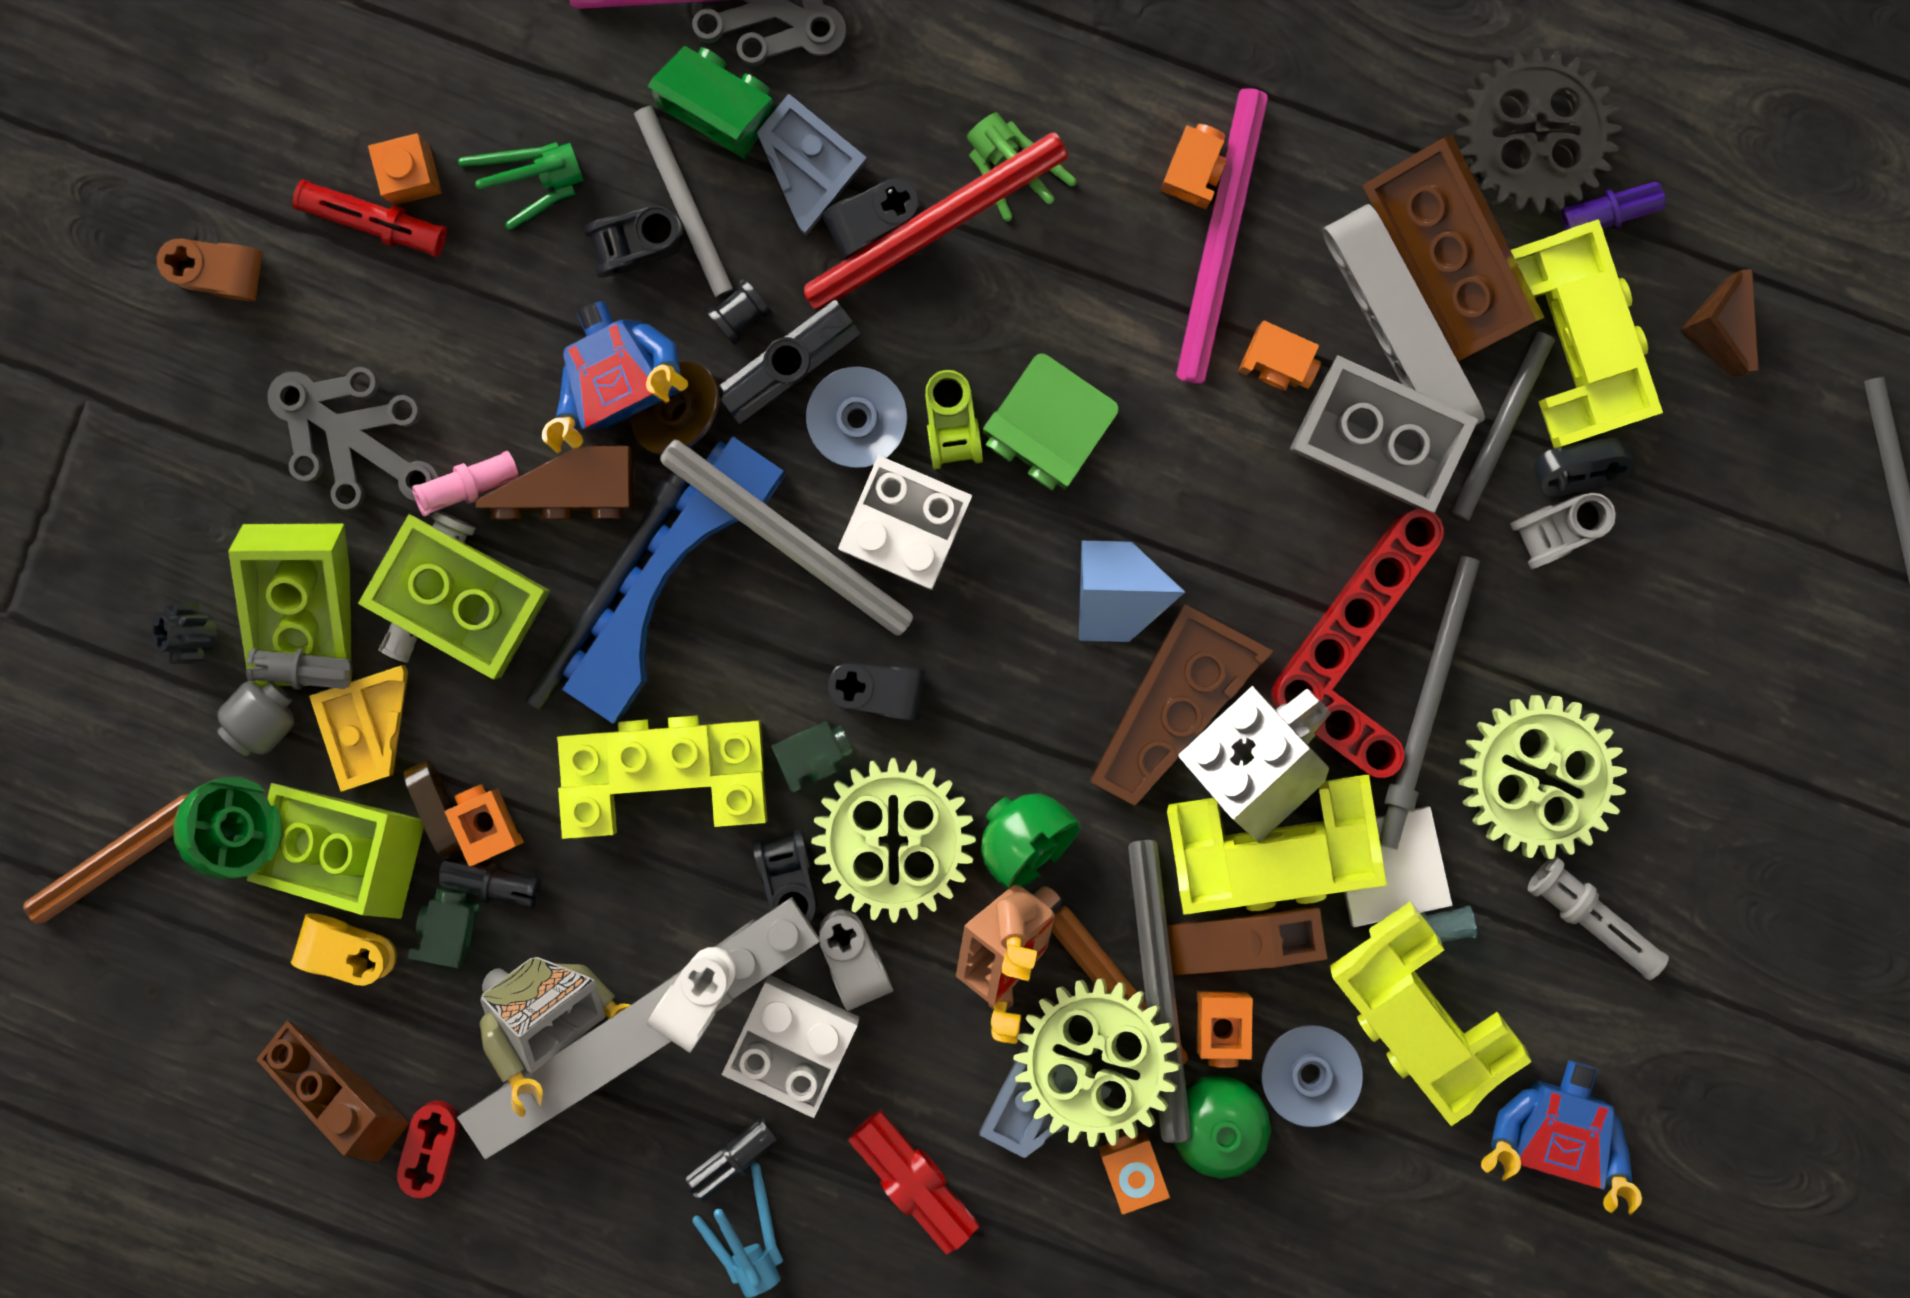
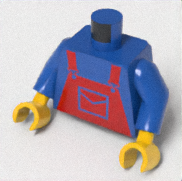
M604 301L596 302L580 309L577 315L587 337L564 349L565 366L563 367L559 404L555 419L549 421L543 429L542 438L544 442L556 453L561 452L563 441L572 448H578L583 442L582 435L576 430L580 425L582 429H607L661 401L668 403L669 397L684 391L688 387L687 380L679 375L680 367L676 343L651 325L643 324L641 321L620 320L613 322Z
M1568 1060L1561 1087L1536 1080L1531 1089L1522 1090L1498 1111L1491 1142L1494 1151L1485 1156L1481 1162V1167L1486 1173L1493 1170L1497 1160H1499L1505 1169L1502 1176L1503 1181L1518 1173L1522 1165L1603 1190L1607 1182L1608 1185L1612 1186V1189L1604 1197L1603 1204L1604 1208L1610 1213H1613L1618 1207L1616 1195L1622 1196L1628 1202L1629 1215L1635 1212L1642 1200L1639 1189L1631 1183L1630 1153L1620 1118L1614 1114V1107L1604 1100L1590 1096L1598 1069L1580 1062Z

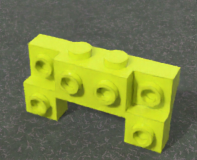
M1599 219L1512 249L1511 252L1533 296L1537 297L1543 294L1546 296L1576 386L1575 389L1539 401L1554 449L1663 413L1644 357L1648 353L1647 340L1641 327L1634 326L1628 308L1632 305L1631 292L1625 279L1618 278Z
M698 715L668 718L667 728L649 729L648 719L618 722V731L557 737L561 787L558 788L562 839L616 834L614 794L711 786L714 827L767 822L761 720L699 725Z
M1369 774L1325 781L1319 787L1324 821L1275 828L1260 843L1248 832L1225 835L1220 805L1215 798L1168 804L1167 815L1175 855L1183 914L1246 906V909L1250 911H1261L1274 907L1276 901L1296 899L1298 903L1309 904L1324 900L1326 894L1387 886Z
M1409 901L1369 929L1371 938L1330 965L1334 981L1361 1013L1357 1016V1019L1369 1038L1374 1042L1380 1038L1390 1049L1386 1054L1397 1073L1402 1078L1410 1075L1450 1126L1472 1113L1482 1099L1497 1085L1532 1061L1525 1046L1498 1012L1466 1033H1463L1416 974V969L1443 952L1444 948L1439 936L1413 903Z

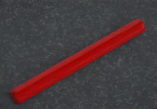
M1050 133L807 283L804 287V295L807 301L815 310H821L835 299L836 301L1067 160L1068 150L1057 133Z

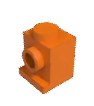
M1198 124L1196 129L1187 125L1160 191L1206 209L1215 191L1205 187L1207 183L1216 187L1227 161L1226 157L1219 155L1224 143L1225 134L1216 128L1204 124Z
M1263 320L1257 327L1237 372L1247 376L1253 369L1261 372L1258 377L1259 380L1281 390H1286L1288 384L1295 388L1300 385L1309 389L1321 364V361L1314 359L1319 345Z
M482 784L454 796L458 805L444 811L469 867L524 843L521 834H518L498 788L486 792ZM481 812L489 813L493 819V826L489 831L482 830L477 824V818Z
M1197 991V1053L1200 1058L1208 1059L1209 1066L1224 1068L1237 1067L1239 1059H1252L1253 998L1247 992ZM1220 1019L1229 1020L1231 1023L1230 1032L1224 1036H1218L1213 1031L1214 1024Z

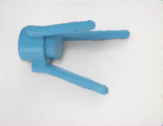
M757 1162L751 1164V1173L766 1249L762 1250L759 1244H752L743 1248L723 1210L716 1209L714 1217L734 1253L731 1257L702 1217L696 1215L692 1219L693 1224L726 1268L732 1283L739 1284L745 1297L757 1296L774 1287L781 1279L775 1266L783 1262V1258L776 1245L761 1167Z

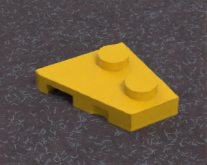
M406 665L353 681L345 689L332 688L309 696L341 792L393 775L408 677Z

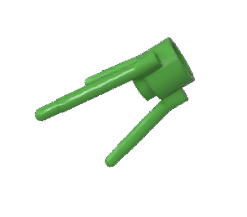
M997 112L980 121L967 135L968 141L975 148L969 154V157L979 168L982 175L992 170L989 164L990 161L997 167L1016 155L1019 146L1022 149H1026L1034 144L1021 133L1013 121L1006 124ZM1060 164L1049 170L1067 185H1076L1075 177ZM1039 178L1028 183L1045 203L1052 204L1054 202L1053 195ZM1003 198L995 204L1004 221H1010L1013 216L1006 199Z

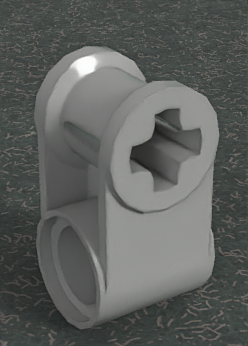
M1588 493L1574 496L1554 506L1544 507L1511 522L1510 525L1513 531L1520 532L1531 556V559L1528 561L1529 567L1534 569L1571 553L1573 549L1608 533L1615 523L1616 513L1614 505L1607 497L1602 494ZM1585 502L1593 505L1599 516L1596 526L1591 530L1582 528L1576 517L1577 510Z
M845 909L833 910L828 913L820 923V946L831 969L830 974L847 1011L893 992L892 984L877 950L873 949L860 918L852 911ZM841 923L845 930L852 928L855 930L850 934V943L848 945L842 946L838 939L829 940L833 936L834 925Z

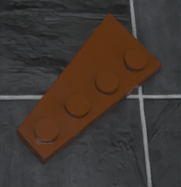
M1183 604L1095 769L1090 782L1135 806L1177 760L1178 755L1203 731L1224 704L1245 684L1244 682L1259 665L1263 664L1271 655L1273 650Z

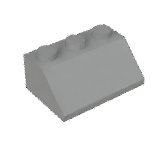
M1337 355L1304 417L1290 447V451L1412 507L1435 513L1478 419Z

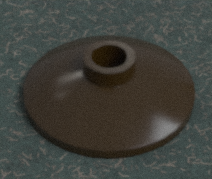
M691 361L679 362V375L688 382V387L684 391L669 397L668 403L661 401L631 416L633 434L638 443L649 452L662 455L667 446L674 440H679L690 448L711 427L719 407V387L713 374L698 363Z

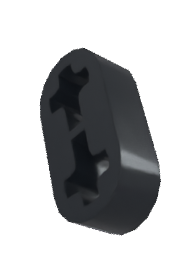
M1605 438L1558 447L1542 454L1534 464V472L1541 490L1551 496H1561L1612 486L1627 479L1635 468L1627 444L1619 438Z

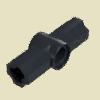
M835 299L787 336L773 341L764 353L719 385L720 399L737 422L743 425L789 389L803 384L812 372L862 335ZM785 350L795 351L802 358L799 370L792 375L779 374L774 367L776 357Z

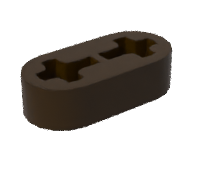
M429 760L404 771V778L407 788L434 849L442 858L460 851L461 847L444 812L453 808V805L437 769Z

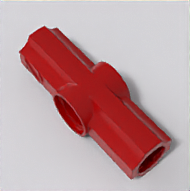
M882 1110L867 1118L848 1137L852 1147L881 1178L880 1184L893 1203L905 1215L909 1216L912 1214L946 1255L962 1246L979 1228V1223L975 1217L971 1215L961 1200L946 1186L947 1180L936 1164L920 1148L915 1150Z

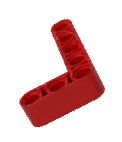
M1416 509L1400 514L1392 522L1277 677L1271 688V699L1276 708L1286 703L1284 695L1287 685L1292 681L1300 680L1328 708L1330 713L1336 710L1344 712L1348 718L1349 727L1342 737L1332 738L1326 731L1324 721L1314 732V738L1360 772L1376 778H1386L1400 770L1404 762L1402 744L1395 736L1335 693L1333 688L1440 545L1444 532L1442 522L1435 513H1430L1424 509ZM1411 519L1422 521L1427 529V539L1420 547L1412 545L1405 535V528ZM1382 559L1392 561L1398 571L1396 582L1391 587L1381 585L1375 576V568ZM1354 599L1362 601L1368 610V618L1359 628L1351 626L1345 618L1346 606ZM1327 639L1337 646L1338 659L1332 667L1325 669L1316 662L1315 649L1321 641ZM1381 740L1388 747L1389 757L1383 766L1372 768L1367 762L1366 751L1370 744Z

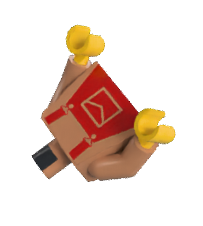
M1013 885L964 926L956 977L985 999L989 1007L994 1009L991 1018V1032L993 1039L996 1041L1011 1044L1018 1042L1017 1036L1020 1032L1021 1015L1007 1013L1006 1011L1007 1008L1014 1004L1013 986L1020 979L1029 981L1031 969H1033L1037 960L1048 948L1054 917L1063 907L1058 894L1049 887L1042 886L1032 895L1022 886Z

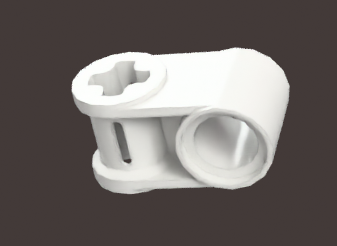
M708 947L699 951L682 970L674 985H671L664 994L646 1025L690 1053L716 1014L714 1011L734 981L736 965L733 958L725 950L717 947ZM706 968H710L715 972L710 984L702 980Z

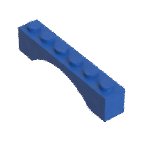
M732 437L727 445L720 441L706 460L765 505L786 476V473L781 468L735 437ZM692 485L686 489L676 505L681 514L671 529L663 525L651 541L648 550L653 555L644 569L641 570L635 567L625 579L619 590L625 597L615 612L609 608L606 609L593 627L591 633L597 639L586 654L579 650L563 673L569 680L562 690L611 723L620 722L647 682L645 653L648 626L656 600L669 576L687 554L709 536L739 522L737 518Z

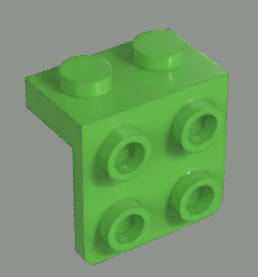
M1038 354L1028 365L998 411L993 413L983 428L982 434L990 438L986 446L1002 458L1011 462L1014 456L1031 466L1027 474L1052 491L1056 485L1065 490L1117 415L1118 405L1111 398L1048 355Z

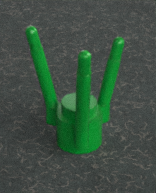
M557 142L537 148L461 157L458 159V165L460 167L534 160L535 164L494 174L493 176L478 179L475 182V186L478 189H484L539 175L544 189L554 187L553 191L506 222V228L512 230L557 201L575 195L572 185L584 180L571 143L558 146Z

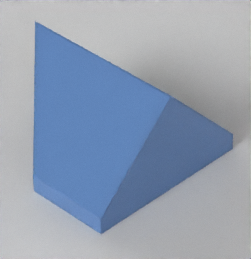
M1081 541L1079 641L1130 642L1182 596L1185 591L1133 542Z

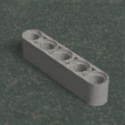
M1366 204L1325 226L1322 229L1325 242L1401 384L1477 418V424L1483 422L1485 416L1476 394L1375 209L1370 204Z

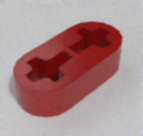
M435 1100L426 1103L414 1114L409 1126L397 1171V1181L403 1192L413 1198L431 1196L441 1187L447 1176L460 1128V1121L457 1118L459 1115L456 1109L445 1101ZM434 1113H438L441 1115L440 1123L448 1126V1129L442 1130L436 1136L432 1145L427 1143L430 1127L423 1124V1120H428ZM424 1154L430 1155L427 1172L433 1174L434 1178H429L423 1185H419L416 1183L417 1175L410 1172V1168H416L423 1160Z

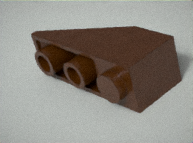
M579 446L578 448H573L477 499L476 508L490 511V519L520 520L521 510H541V519L547 520L571 519V510H591V519H622V510H635L634 449L629 446Z
M1312 903L1167 924L1173 975L1273 968L1327 960L1320 909Z
M291 1021L285 1022L256 1059L343 1156L379 1163L410 1124L380 1091Z

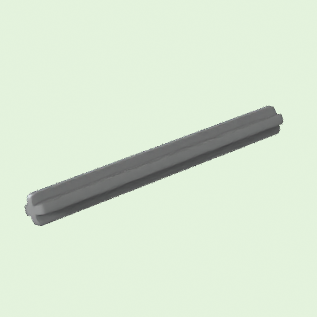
M674 440L664 450L660 458L664 466L890 632L899 636L910 625L913 615L909 610L682 442Z

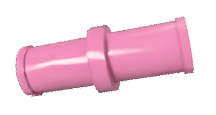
M505 451L501 455L469 467L462 463L453 467V473L421 485L412 486L413 495L420 512L425 517L432 512L464 500L467 504L473 503L479 499L478 495L517 479L519 473L512 456L508 451Z

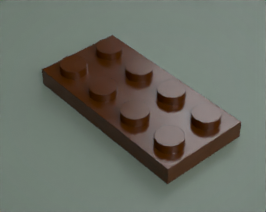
M1453 135L1443 137L1362 185L1457 361L1544 318Z

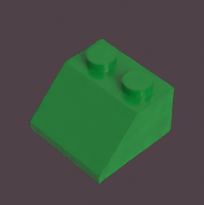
M684 46L652 78L647 86L658 108L745 160L758 139L757 131L775 110L773 99L768 96L770 88L749 74L744 73L740 79L726 71L724 68L727 63L706 48L701 47L699 52L696 53Z

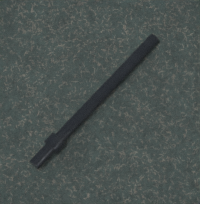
M672 472L667 481L662 479L651 495L655 498L652 505L525 699L527 703L541 711L544 709L564 678L563 673L575 654L582 650L592 635L593 627L605 610L610 607L625 579L636 567L672 509L676 512L678 511L676 505L689 483L674 472Z

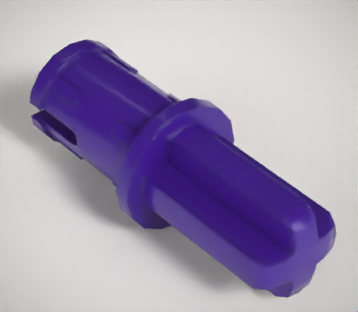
M1655 181L1615 194L1613 191L1607 190L1604 192L1603 197L1561 208L1562 223L1566 231L1599 219L1602 228L1612 226L1616 230L1621 228L1622 222L1661 211L1666 204L1665 193L1661 184Z

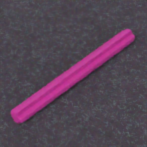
M1242 89L1237 98L1225 152L1227 161L1218 183L1176 372L1177 378L1187 383L1203 384L1207 376L1268 102L1267 94L1256 89Z

